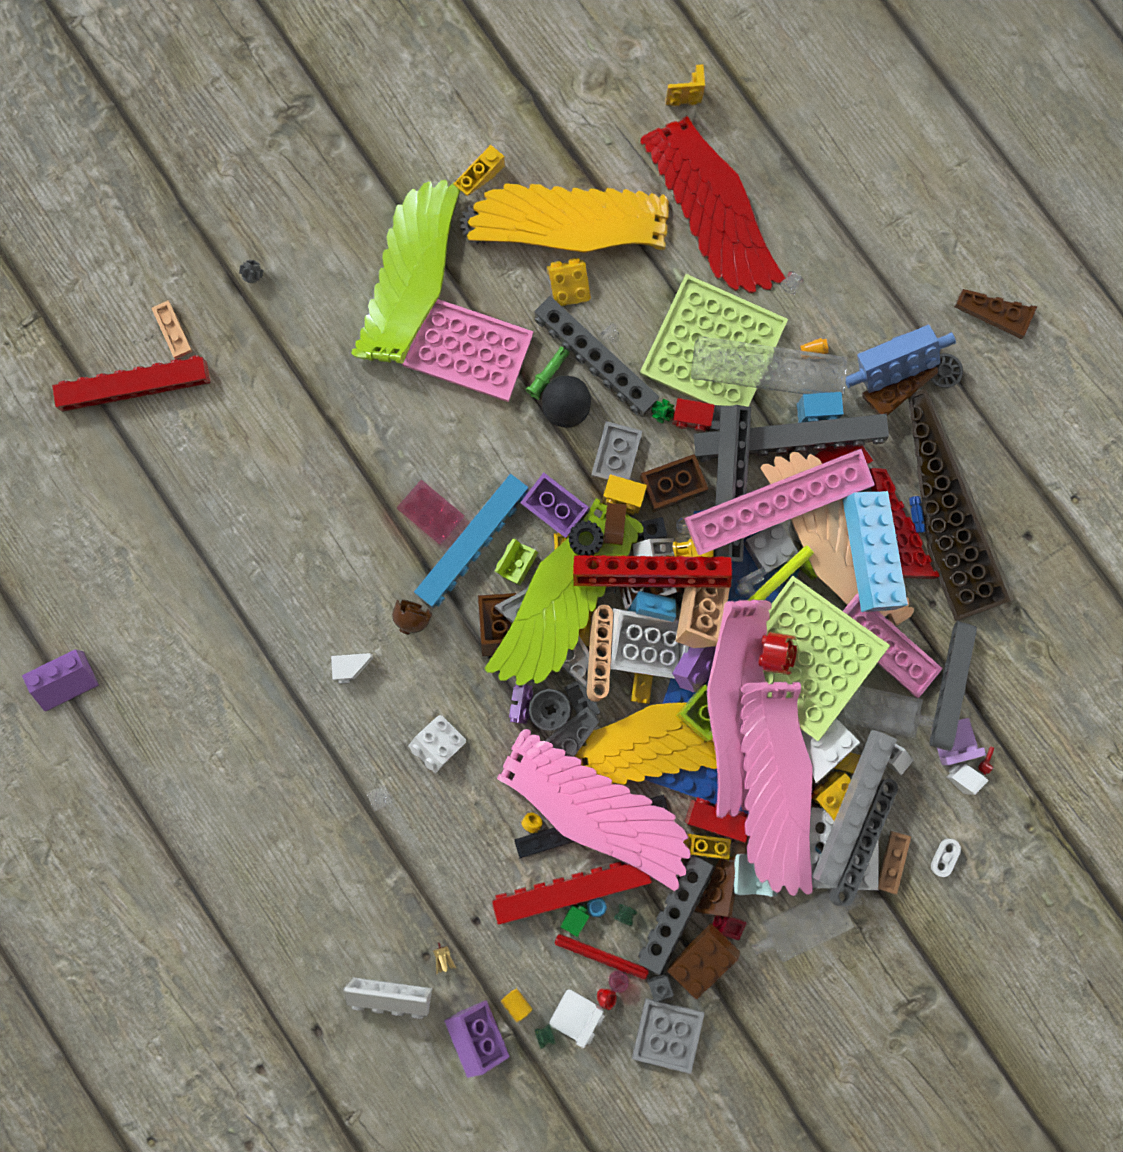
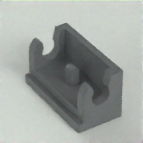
M578 681L564 687L576 714L580 713L587 706L590 707L595 715L601 713L596 702L588 698L587 689Z

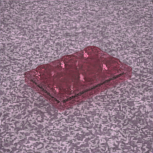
M423 480L419 481L397 507L398 511L439 545L446 540L465 518L460 511Z

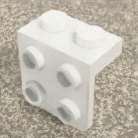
M438 715L414 737L408 747L415 756H418L425 763L428 769L436 774L446 761L466 743V739L443 716Z
M568 989L550 1020V1025L575 1039L577 1045L584 1048L586 1043L590 1045L595 1035L593 1033L595 1026L599 1027L604 1019L602 1014L603 1008Z

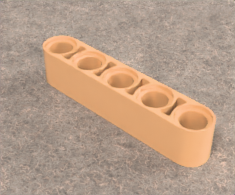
M607 605L599 606L591 616L587 696L593 702L601 701L609 692L613 611ZM599 612L603 613L606 619L600 618ZM597 631H602L605 638H601ZM596 650H601L604 656H598ZM595 668L600 669L603 675L598 676L595 672ZM595 687L601 690L600 696L594 692Z

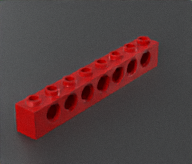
M574 556V586L731 588V557Z

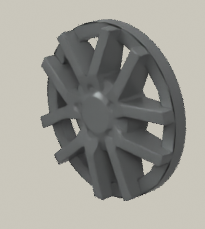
M943 353L940 354L942 359L941 363L937 365L938 373L935 375H938L940 379L936 381L934 379L935 376H933L930 380L934 386L948 389L955 386L961 380L963 366L954 355ZM945 357L949 358L948 363H945ZM952 359L957 363V365H951ZM959 368V372H953V369ZM953 375H959L958 379L955 380ZM947 378H950L952 384H949ZM943 379L945 385L940 384L939 382Z

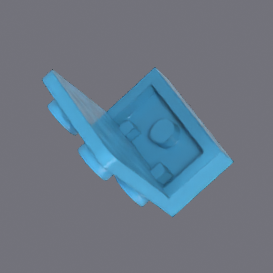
M639 591L628 611L674 622L676 618L675 599Z

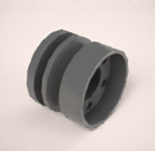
M547 689L540 691L533 697L530 702L529 713L531 720L537 727L552 731L561 728L568 722L571 717L572 706L569 698L563 692ZM553 704L554 709L557 710L550 715L546 708Z

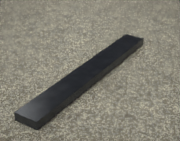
M664 794L649 798L652 800L651 805L662 807L669 811ZM555 827L514 839L519 859L575 842L563 836Z

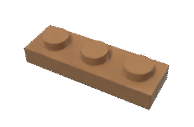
M890 831L878 878V889L897 894L911 836Z

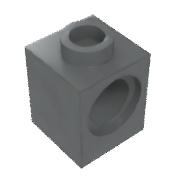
M666 973L647 979L654 1002L674 996Z

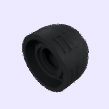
M573 376L554 378L543 392V412L547 419L556 426L569 428L579 425L586 419L591 408V395L586 384Z

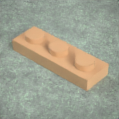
M168 300L152 307V311L173 357L178 359L193 352L170 301Z

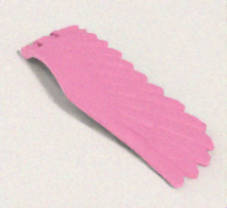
M767 682L747 683L741 688V692L745 693L741 700L744 707L740 718L744 721L740 733L745 735L741 744V752L746 753L743 764L744 770L747 771L744 785L745 789H749L744 805L749 811L745 822V834L750 836L747 846L748 862L754 863L755 874L760 882L764 883L768 880L773 891L780 892L784 885L792 896L797 894L799 887L805 894L809 895L813 892L809 841L812 764L798 719L797 701L801 692L800 682H793L792 684H787L786 682H774L773 684H768ZM768 692H772L771 697H767ZM787 692H791V697H786Z
M529 729L520 732L511 748L513 750L511 755L507 756L502 774L499 773L497 777L498 780L509 785L528 799L563 836L618 858L642 870L673 891L679 888L676 875H686V868L681 859H689L690 850L683 842L688 838L687 833L674 822L675 814L662 807L651 805L652 800L644 795L631 794L630 789L624 785L611 784L612 780L610 778L597 775L594 768L582 766L581 760L577 757L565 756L566 751L553 748L552 743L540 741V736L531 735ZM520 754L524 756L521 762L517 760ZM511 772L515 773L513 780L508 778Z

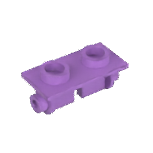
M524 684L513 687L512 700L518 701V705L511 704L510 722L527 724V720L530 717V701L533 698L531 685Z

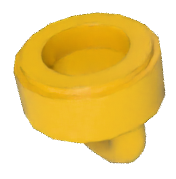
M532 812L527 813L521 822L522 827L530 833H537L543 824L541 817Z

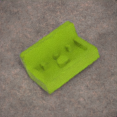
M513 538L507 545L503 557L498 561L495 572L502 578L520 586L538 552Z

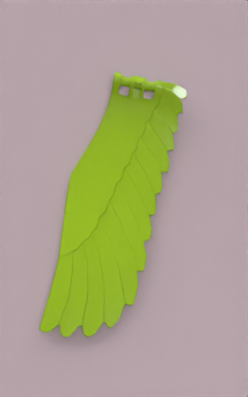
M445 179L441 180L434 188L431 182H426L417 192L415 189H412L407 194L403 205H397L393 217V228H389L386 237L388 249L384 250L382 256L384 268H381L379 271V283L374 287V299H371L368 305L370 315L365 316V327L361 328L360 339L355 342L356 348L351 350V354L355 358L369 361L378 359L379 362L389 363L396 361V363L403 364L415 336L439 298L444 279L447 240L451 219L460 194V190L453 184L448 187V182Z
M596 498L583 520L584 522H588V520L592 523L595 522L598 527L600 526L604 535L607 506L601 503L600 499ZM596 509L603 512L600 518L594 515ZM626 514L623 545L603 543L600 551L596 552L593 556H628L631 544L636 543L638 533L643 532L642 524ZM582 532L578 540L582 545L589 546L593 543L594 537L590 532ZM569 537L539 564L509 631L484 668L487 673L500 671V681H506L515 676L517 686L524 685L531 679L534 680L535 684L544 681L552 670L559 672L566 660L568 649L573 650L578 642L579 629L585 628L588 623L589 611L592 612L596 608L598 597H602L605 593L606 586H574V556L579 555L570 548Z

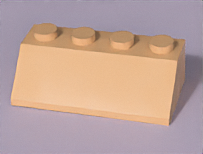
M685 587L676 642L691 648L717 646L724 605L728 602L730 588Z

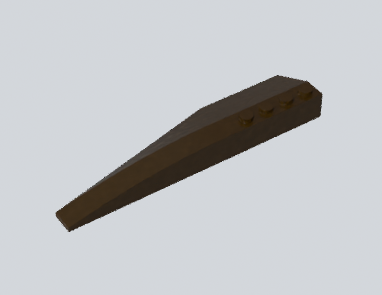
M926 388L917 391L908 398L926 528L927 551L935 571L937 570L940 576L938 579L955 621L1015 600Z

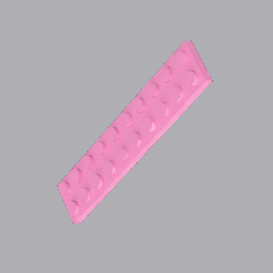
M859 449L684 519L698 555H701L875 484L862 449Z

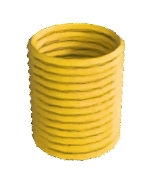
M518 988L511 991L501 1000L502 1005L505 1006L515 1022L521 1021L533 1009Z

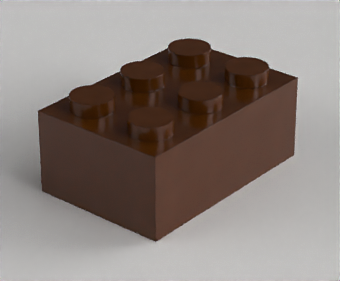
M695 454L648 470L640 475L641 483L647 485L645 493L653 513L706 494L708 491Z
M710 924L670 963L667 972L697 1000L738 961L740 951L718 929Z

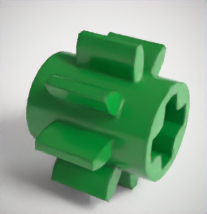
M663 399L662 402L656 401L652 406V417L662 424L665 420L669 422L675 413L674 405L666 399Z

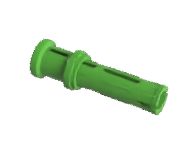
M559 347V350L541 374H536L534 382L525 389L530 396L539 400L540 394L550 383L549 380L570 354L566 349L563 351L564 348Z

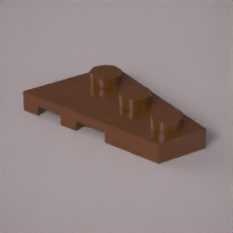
M729 856V859H719L711 876V881L707 889L704 890L699 905L694 910L695 913L726 918L732 917L736 895L734 892V863L736 857Z

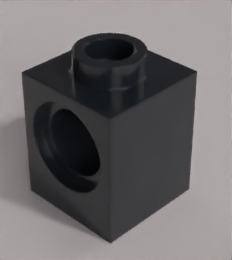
M663 517L640 522L644 529L642 533H638L639 539L642 538L644 541L667 537ZM653 526L656 529V534H648L646 528Z

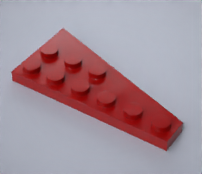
M882 468L869 469L875 484L871 486L872 492L888 491L903 578L936 579L940 577L937 570L933 571L929 563L932 561L930 556L925 555L921 547L923 542L916 532L910 516L906 517L902 509L905 507L903 502L898 501L894 493L896 488L887 470Z

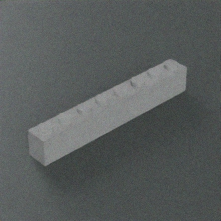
M871 730L812 875L814 879L837 889L897 739L882 732Z

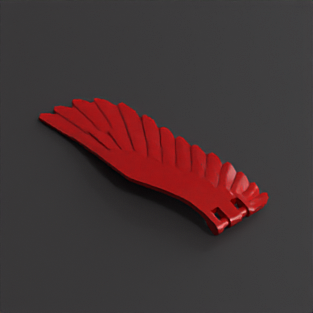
M685 116L681 121H673L666 124L662 129L658 127L643 135L640 139V144L646 145V153H651L653 164L658 165L659 175L665 176V186L668 190H673L675 202L677 205H681L685 219H689L691 234L694 237H698L699 251L703 257H708L709 266L715 278L720 279L722 277L731 289L737 291L740 286L748 293H755L756 285L765 290H770L772 287L771 281L778 284L783 283L786 278L764 242L739 175L704 140L690 118Z

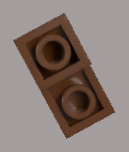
M607 503L604 544L623 545L626 504Z

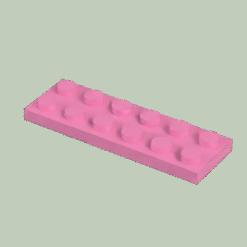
M856 594L843 612L890 645L877 664L913 696L920 698L943 668L880 612H861L859 595Z

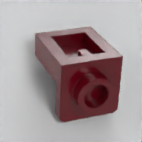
M715 916L712 925L724 936L740 941L747 922L734 916L731 918Z

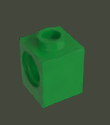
M577 904V906L571 905L560 927L578 937L590 917L586 913L588 909L580 904Z

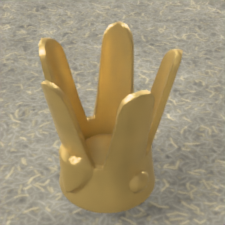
M438 942L439 948L433 950L436 958V974H438V968L439 972H446L448 970L447 963L451 969L456 968L450 957L451 954L448 946L441 947L440 942Z

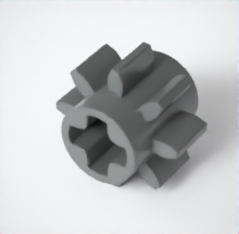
M246 260V263L244 262L243 265H240L239 273L242 274L241 277L248 283L259 281L264 271L261 269L260 263L255 260Z

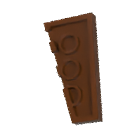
M963 289L954 307L1022 340L1038 306L1031 305L1029 307L1022 305L1021 302L1014 301L1012 303L1004 301V298H991L983 293Z
M936 366L926 369L914 376L902 379L898 383L885 386L878 391L869 393L866 390L862 392V397L877 415L887 414L888 416L938 373V369Z

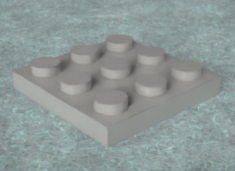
M645 997L632 1059L691 1074L704 1012L662 1001L654 1002L653 999Z

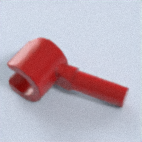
M991 746L986 758L978 766L979 770L985 775L993 770V766L989 762L995 748Z

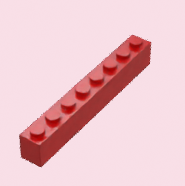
M191 356L187 360L175 359L166 364L154 363L151 367L138 366L129 371L117 370L114 374L107 375L101 373L93 378L80 377L77 381H60L58 384L52 385L55 407L63 412L210 384V377L206 360L200 356Z
M621 861L609 864L610 868L602 869V866L590 869L591 873L583 874V872L574 873L570 879L564 880V877L553 879L551 884L545 885V882L534 884L533 889L526 890V887L514 890L515 893L507 895L506 892L495 895L496 899L492 900L497 924L507 923L650 884V875L628 863L621 864Z

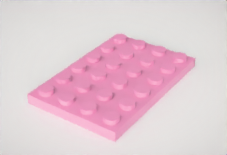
M437 299L415 336L402 365L509 402L534 332Z

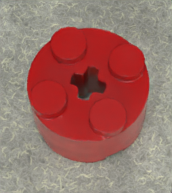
M773 632L763 635L762 647L764 648L763 655L759 657V666L763 667V670L766 672L790 675L791 671L788 670L790 667H794L797 654V645H793V640H796V637L794 635Z

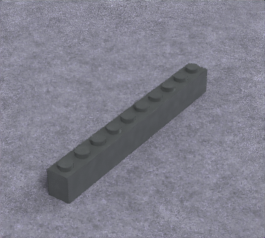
M887 414L750 428L749 455L766 456L770 452L786 454L789 450L805 452L809 448L825 450L829 446H834V448L838 449L844 448L848 444L858 447L868 442H873L874 445L883 444L889 437ZM720 431L693 434L697 460L709 462L711 458H718Z

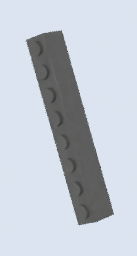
M742 405L721 406L716 506L747 494L751 407ZM744 538L714 549V557H731V562H743Z

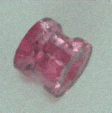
M615 970L609 975V986L614 992L620 993L627 989L629 981L625 972Z

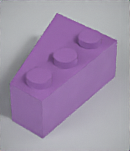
M716 646L690 647L688 652L683 654L672 673L680 688L696 692L710 678Z

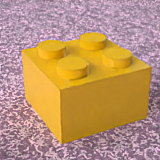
M610 474L602 503L606 506L607 503L626 504V514H638L647 485Z

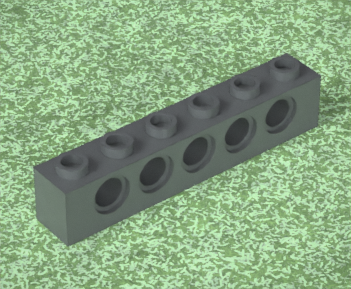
M694 855L686 859L684 863L686 875L677 877L679 888L673 894L670 893L665 901L667 906L664 912L660 911L656 919L658 924L655 929H651L647 937L649 942L646 947H642L638 955L640 958L638 963L658 975H663L716 868ZM693 872H696L698 875V880L695 883L689 881V875ZM683 890H687L689 893L687 901H682L680 898ZM674 908H678L680 911L678 919H673L671 916ZM665 926H669L671 929V934L667 938L662 934ZM656 944L662 947V952L658 956L653 952Z

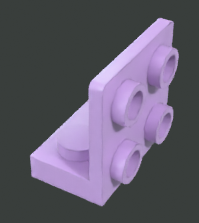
M969 718L959 720L955 742L951 751L937 748L942 765H951L986 755L984 748L977 747Z

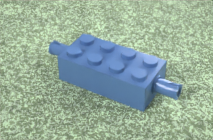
M930 325L921 327L857 354L859 372L847 377L845 376V384L847 388L864 382L869 393L881 390L885 386L898 383L902 379L914 376L921 371L934 368L940 364V350L956 344V339L952 332L937 339Z

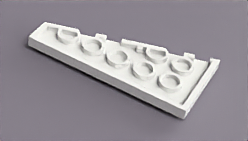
M837 718L820 741H817L801 729L812 764V775L816 783L860 744Z

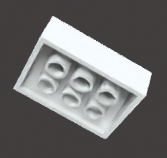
M613 608L610 669L674 678L672 674L683 654L687 653L689 646L676 642L679 619L675 618L674 622L636 614L633 611Z
M353 978L345 986L344 992L347 1005L352 1006L354 1010L371 1008L372 1012L384 1013L385 1010L392 1011V1014L397 1016H403L404 1013L412 1014L411 1017L423 1018V1016H427L429 1013L432 988Z

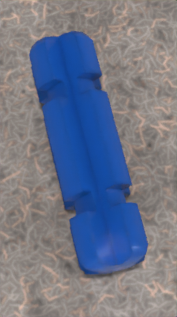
M913 496L909 498L910 506H912V521L915 523L916 532L923 533L926 531L925 524H923L924 516L922 506H920L921 498L920 496Z

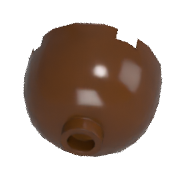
M396 600L392 619L395 625L400 628L399 631L401 633L410 635V633L421 632L427 627L432 617L430 610L427 609L425 612L420 609L422 605L412 601L402 600L399 603V600Z

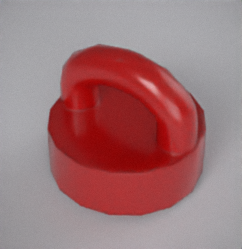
M599 989L597 991V1000L600 1007L605 1010H611L616 1004V992L611 989Z

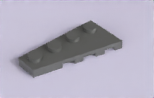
M587 706L545 741L552 743L553 748L565 750V756L574 757L600 723V720L590 707Z

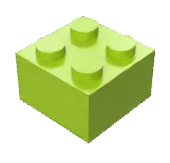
M703 685L676 716L703 740L710 741L713 735L708 710V686Z

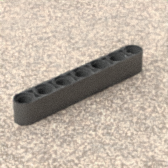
M956 621L951 634L929 742L930 746L946 751H951L955 742L977 627L974 625Z
M893 779L880 780L837 889L834 887L831 889L830 901L836 906H849L854 901L898 792V785ZM884 784L888 787L887 793L884 791ZM877 801L881 805L880 811L876 807ZM870 819L873 821V828L869 826ZM863 837L866 839L865 847L862 844ZM856 855L859 858L858 865L854 862V857ZM848 873L851 875L852 878L850 883H848L847 881ZM841 892L844 894V900L842 902L839 899V894Z

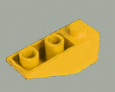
M490 144L453 185L466 196H469L500 172L505 166L504 155Z

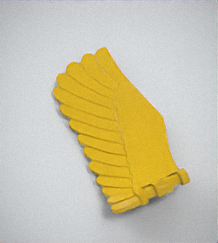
M505 183L504 189H492L484 193L486 200L478 201L473 205V210L478 212L479 215L471 217L468 221V224L475 228L467 235L469 241L516 242L578 252H590L625 244H645L658 250H664L666 248L664 238L667 237L668 225L666 220H668L669 201L664 194L659 198L654 193L647 195L642 191H637L635 194L627 189H624L621 193L612 188H607L605 192L594 188L589 189V191L572 188V192L559 186H554L549 190L540 184H530L529 188H526L519 184Z
M686 703L650 705L620 721L596 729L586 740V746H582L574 756L581 760L582 766V758H588V765L586 767L594 768L597 775L610 778L612 780L611 784L625 785L627 784V779L640 782L644 781L645 776L660 777L663 773L676 774L680 772L679 769L697 771L701 766L711 769L717 768L713 738L710 741L703 740L676 716Z

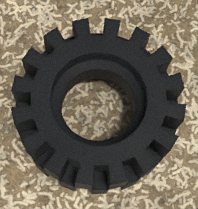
M584 520L580 523L577 522L569 533L570 548L579 556H593L602 548L604 540L602 529L595 522L592 523L589 520L588 522H584ZM582 532H590L593 535L594 541L591 545L584 546L579 542L578 537Z

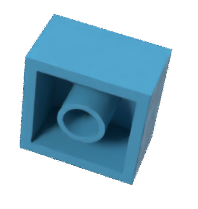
M842 392L803 394L797 403L798 423L840 419L844 414Z

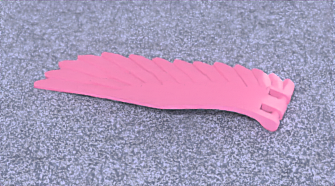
M747 600L728 601L724 605L720 633L707 688L708 710L716 750L718 772L717 816L719 818L726 816L728 811L732 817L736 816L740 806L742 810H747L744 805L749 789H745L744 783L747 771L743 768L746 753L741 752V744L745 735L740 733L744 721L740 718L744 707L741 700L745 693L741 692V688L747 683L766 682L763 667L759 666V657L763 655L762 638L763 635H767L766 622L770 617L768 610L772 608V604L767 600H751L750 602Z

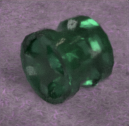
M620 903L618 906L619 911L615 914L614 919L632 926V919L638 911Z
M550 1024L546 1025L543 1029H534L540 1049L545 1048L548 1044H556Z

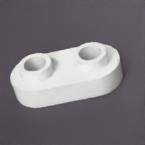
M944 839L940 843L931 863V870L935 875L946 877L951 874L961 851V847L956 840ZM948 845L951 846L950 852L946 851V847ZM939 863L943 864L942 870L938 869Z

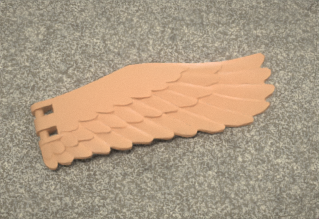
M792 452L790 454V462L782 457H775V467L770 464H762L760 469L768 482L772 484L822 463L811 454L805 459L798 452ZM843 498L790 520L802 546L805 547L807 545L814 552L809 561L815 574L848 605L854 596L858 594ZM907 597V606L897 610L878 612L884 617L889 614L888 620L894 626H897L912 616L914 608L908 607L909 598Z

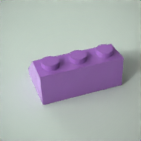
M544 472L520 502L565 538L569 535L571 528L577 522L580 523L590 510L587 505Z
M77 649L22 675L29 693L44 711H48L99 686L84 652Z
M487 1000L464 1009L444 1020L467 1078L482 1075L510 1057Z

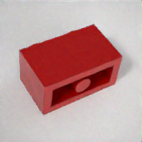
M677 398L672 425H676L680 429H687V427L695 428L697 432L709 431L715 404Z

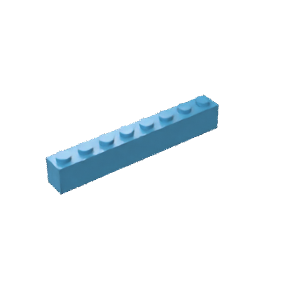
M510 473L414 593L433 609L435 606L439 607L445 600L444 595L446 592H451L457 585L456 580L459 576L463 577L468 572V565L472 561L476 562L480 557L481 549L484 546L488 547L493 541V534L496 531L499 533L503 529L506 518H511L517 511L515 507L524 499L529 491L528 486Z

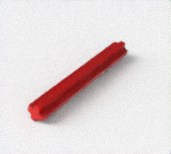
M558 934L556 937L555 945L643 980L648 976L649 969L562 934Z

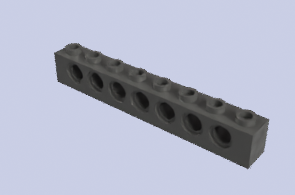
M551 296L534 311L536 323L541 327L545 326L553 339H559L562 342L564 349L568 352L572 351L580 364L583 365L585 363L590 368L589 371L593 376H599L607 389H613L617 393L616 396L623 403L626 401L631 406L630 409L634 414H640L644 417L656 401L659 400V396ZM552 317L559 319L557 323H551L549 320ZM565 330H571L573 334L570 336H566L563 334V332ZM583 342L586 344V347L578 348L577 343ZM592 355H598L600 359L598 361H593L590 359V357ZM611 367L614 372L607 374L604 372V369ZM625 380L627 385L622 387L617 382ZM637 392L641 395V398L634 399L631 394Z

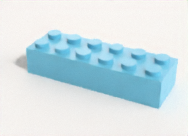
M888 491L852 493L843 498V505L861 612L897 610L905 607L908 603Z

